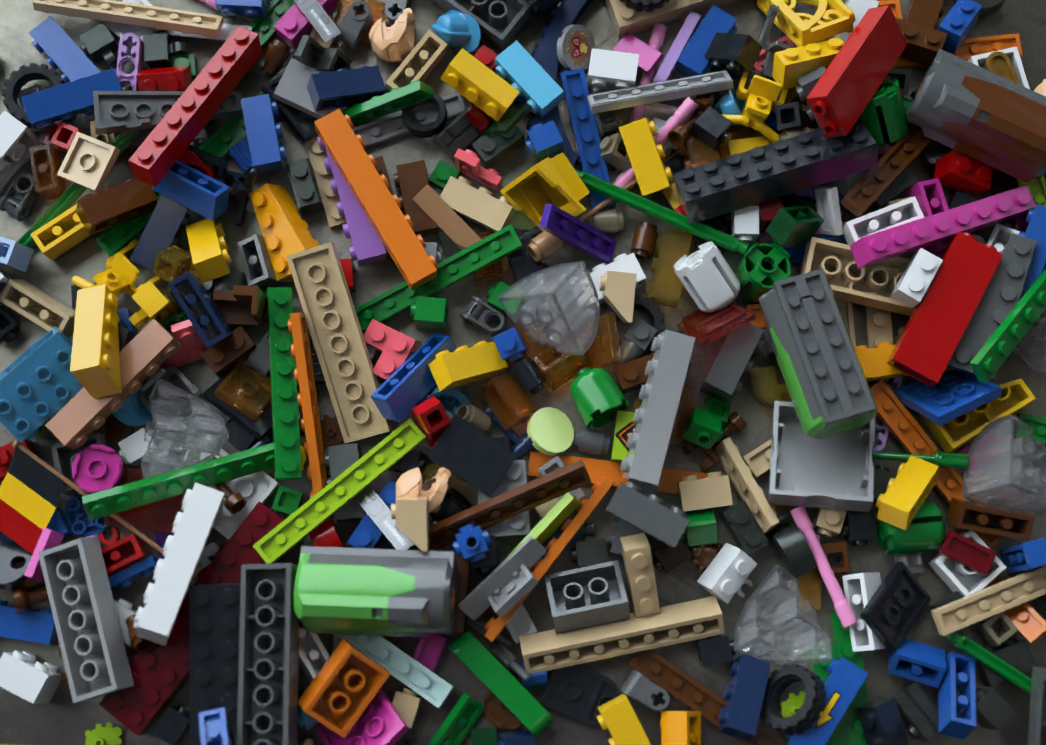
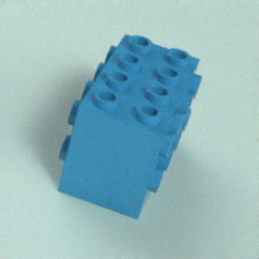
M57 326L0 372V422L20 442L25 439L30 441L40 432L38 428L45 422L48 423L83 388L70 372L73 343Z

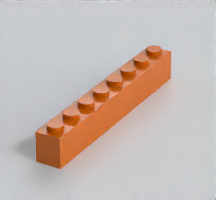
M337 109L314 122L315 131L411 291L436 278L439 266L433 255L428 256L424 249L426 244L420 234L416 236L412 230L414 224L408 214L403 215L400 210L402 207L400 200L396 194L391 195L388 187H390L388 180L384 174L379 175L376 167L378 165L372 154L367 155L364 147L366 145L360 134L355 135L352 128L354 126L350 117L347 114L343 115L341 110Z

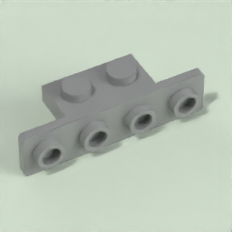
M529 536L458 604L459 608L471 619L476 620L491 605L494 611L503 617L538 583V580L529 568L546 553V549L532 536Z

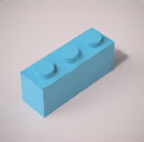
M517 40L495 58L496 73L502 79L506 78L514 88L520 91L517 96L522 95L528 108L533 113L537 112L543 117L563 100L564 90Z

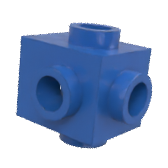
M473 524L460 528V533L455 535L457 541L453 542L457 556L463 555L464 560H470L471 563L486 558L485 554L489 552L487 546L492 544L487 530L481 531L480 526L474 527ZM469 538L477 540V544L474 547L467 545Z

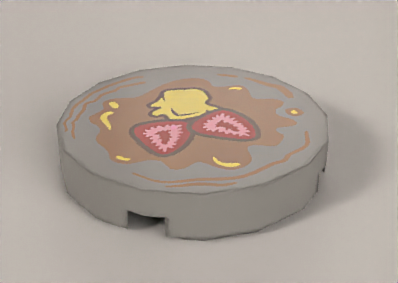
M569 25L563 29L562 32L564 33L557 41L559 62L568 71L580 68L585 70L590 65L592 48L595 49L594 37L591 31L584 25Z

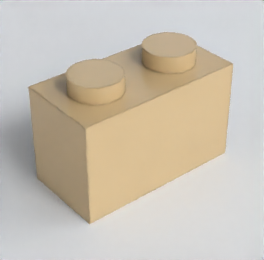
M722 471L707 473V478L698 479L697 475L683 476V481L677 482L681 510L684 512L733 505L729 476H722Z

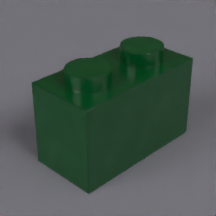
M809 205L782 207L767 227L766 232L772 237L773 242L780 246L808 243L814 237L824 219Z

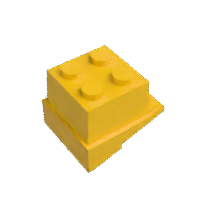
M563 152L551 159L547 157L500 190L501 194L518 211L521 210L538 228L545 204H553L576 217L587 210L579 201L590 193Z

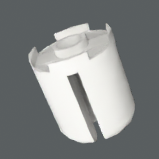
M711 241L699 245L700 250L692 253L690 256L687 257L685 254L673 266L675 274L698 308L703 312H714L725 308L737 297L741 290L739 279L717 246Z

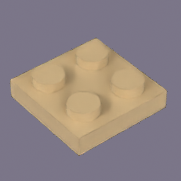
M77 132L57 175L99 193L106 182L120 149Z

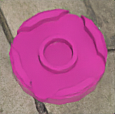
M93 444L76 455L72 464V475L82 490L93 494L116 487L123 476L124 464L121 456L113 448L103 444Z

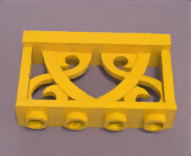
M757 0V6L766 16L771 4L779 6L773 23L797 47L816 43L844 32L848 34L853 32L855 14L841 0ZM796 3L818 6L814 16L807 13L794 12Z

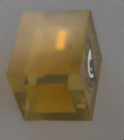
M175 245L169 246L157 252L152 273L168 282H172L190 270L192 256L189 252Z

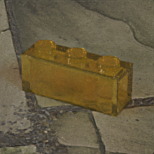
M664 228L663 235H658L655 249H659L658 258L653 257L650 270L655 272L653 281L648 280L646 294L650 295V298L653 300L652 302L655 304L677 308L683 284L675 274L673 266L685 254L688 257L693 234Z

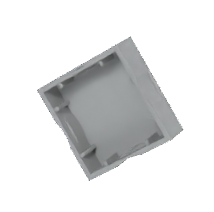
M774 401L768 503L870 512L874 492L872 448L875 441V417L869 423L855 430L824 439H816L803 432L793 402Z

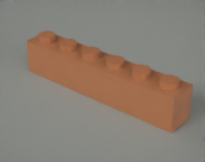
M153 319L120 351L122 393L93 399L83 387L45 426L64 446L73 450L81 447L94 430L104 425L106 418L112 412H116L123 406L124 400L130 394L136 393L141 388L142 383L148 377L153 376L166 359L176 354L177 348L181 344L159 322Z

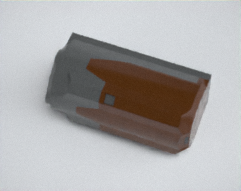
M939 49L906 113L908 123L921 128L924 136L1021 181L1029 182L1042 177L1046 171V96Z

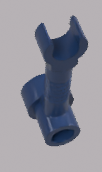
M491 403L484 408L496 425L508 436V439L514 445L510 449L518 455L519 460L529 451L533 452L536 450L527 432L519 437Z

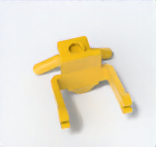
M743 72L736 91L737 98L745 101V107L742 111L743 115H721L729 119L732 124L748 126L759 131L771 142L775 143L780 140V135L763 122L768 118L770 110L775 112V106L784 104L788 89L781 90L782 84L754 75L747 90L744 88L749 72Z
M137 239L131 241L128 246L107 259L105 271L95 274L93 280L97 283L96 285L77 275L72 277V283L82 289L106 284L110 291L116 294L117 298L123 292L125 294L128 293L132 297L138 288L134 286V283L140 272L127 257L133 254L139 241ZM164 269L145 283L147 284L151 281L155 286L165 283L170 278L169 275L171 273ZM117 313L118 323H120L121 319Z

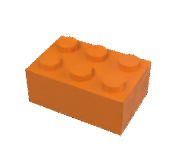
M343 638L300 697L298 704L305 713L345 738L390 676V673L383 665Z

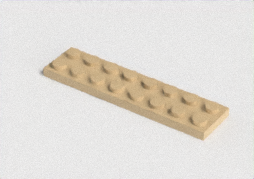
M326 243L286 256L344 443L391 431L390 420L382 416L370 397L379 388L376 375L373 373V365L335 243Z

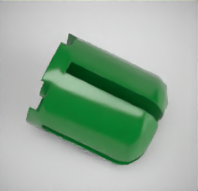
M884 79L860 115V119L875 140L877 147L885 146L877 106L881 105L891 144L905 137L909 128L900 92L901 89L897 79H895L896 83L885 82Z
M756 243L751 246L734 271L741 286L737 296L752 283L753 286L743 298V301L749 304H760L759 297L770 291L774 282L787 279L791 274V265L789 262L790 256L786 250L776 243ZM769 262H771L772 266H770L768 270H765V267L768 265Z
M925 501L906 531L880 520L879 526L875 528L879 548L885 547L886 550L884 556L939 549L946 533L945 523L939 522V520L943 519L941 510L935 503Z

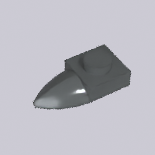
M637 317L621 343L619 364L638 359L644 353L658 330Z

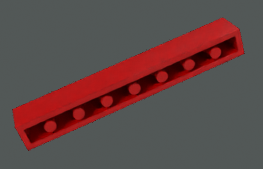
M240 26L234 30L128 160L135 179L156 188L263 54L257 33Z

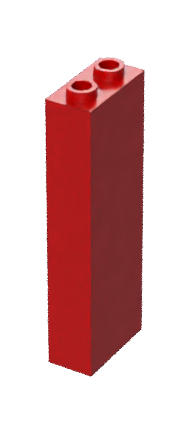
M890 5L867 10L806 98L826 138L848 135L907 46V42Z
M957 232L949 241L941 257L942 263L922 300L916 305L886 364L929 387L937 384L1003 254L997 252V249L992 245L976 241L975 237L969 233Z

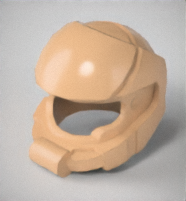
M406 8L391 27L384 17L377 20L371 27L369 38L372 49L380 59L388 63L403 61L415 47V15L410 8Z
M419 467L408 470L396 482V499L397 497H428L429 513L437 514L448 488V478L451 476L450 470L445 467L439 468L435 477L426 480L423 485Z

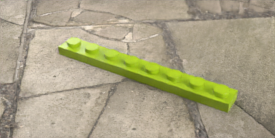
M409 418L261 538L253 547L267 564H273L424 441L426 436Z

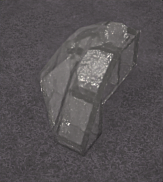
M157 379L149 397L148 407L151 409L152 419L151 422H146L144 441L149 443L141 460V470L144 479L209 461L219 454L223 444L227 443L229 431L226 429L223 418L204 400L163 379Z
M779 564L774 566L744 604L734 629V651L778 666L791 665L793 663L810 664L832 661L831 637L826 629L822 630L815 617L818 614L809 598L804 599L799 591V580Z

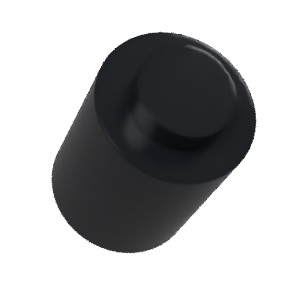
M529 356L509 370L525 394L531 392L532 395H535L544 388L543 383L546 379Z

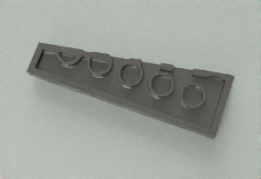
M93 91L95 134H112L156 127L185 91ZM232 91L210 120L241 116L239 91Z
M1014 233L1010 235L1001 253L1003 257L946 367L975 375L970 362L1019 302L1037 240ZM998 370L990 379L991 381H994L996 379Z

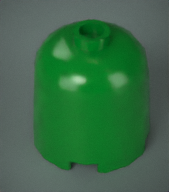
M585 367L577 372V377L570 385L571 398L587 429L591 424L593 428H598L615 420L613 415L617 413V410L627 411L630 406L612 374L603 368L590 369V367Z

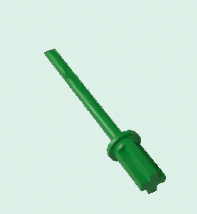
M936 449L935 456L872 452V459L907 461L912 455L927 462L935 463L939 467L968 469V454L939 452L938 449Z

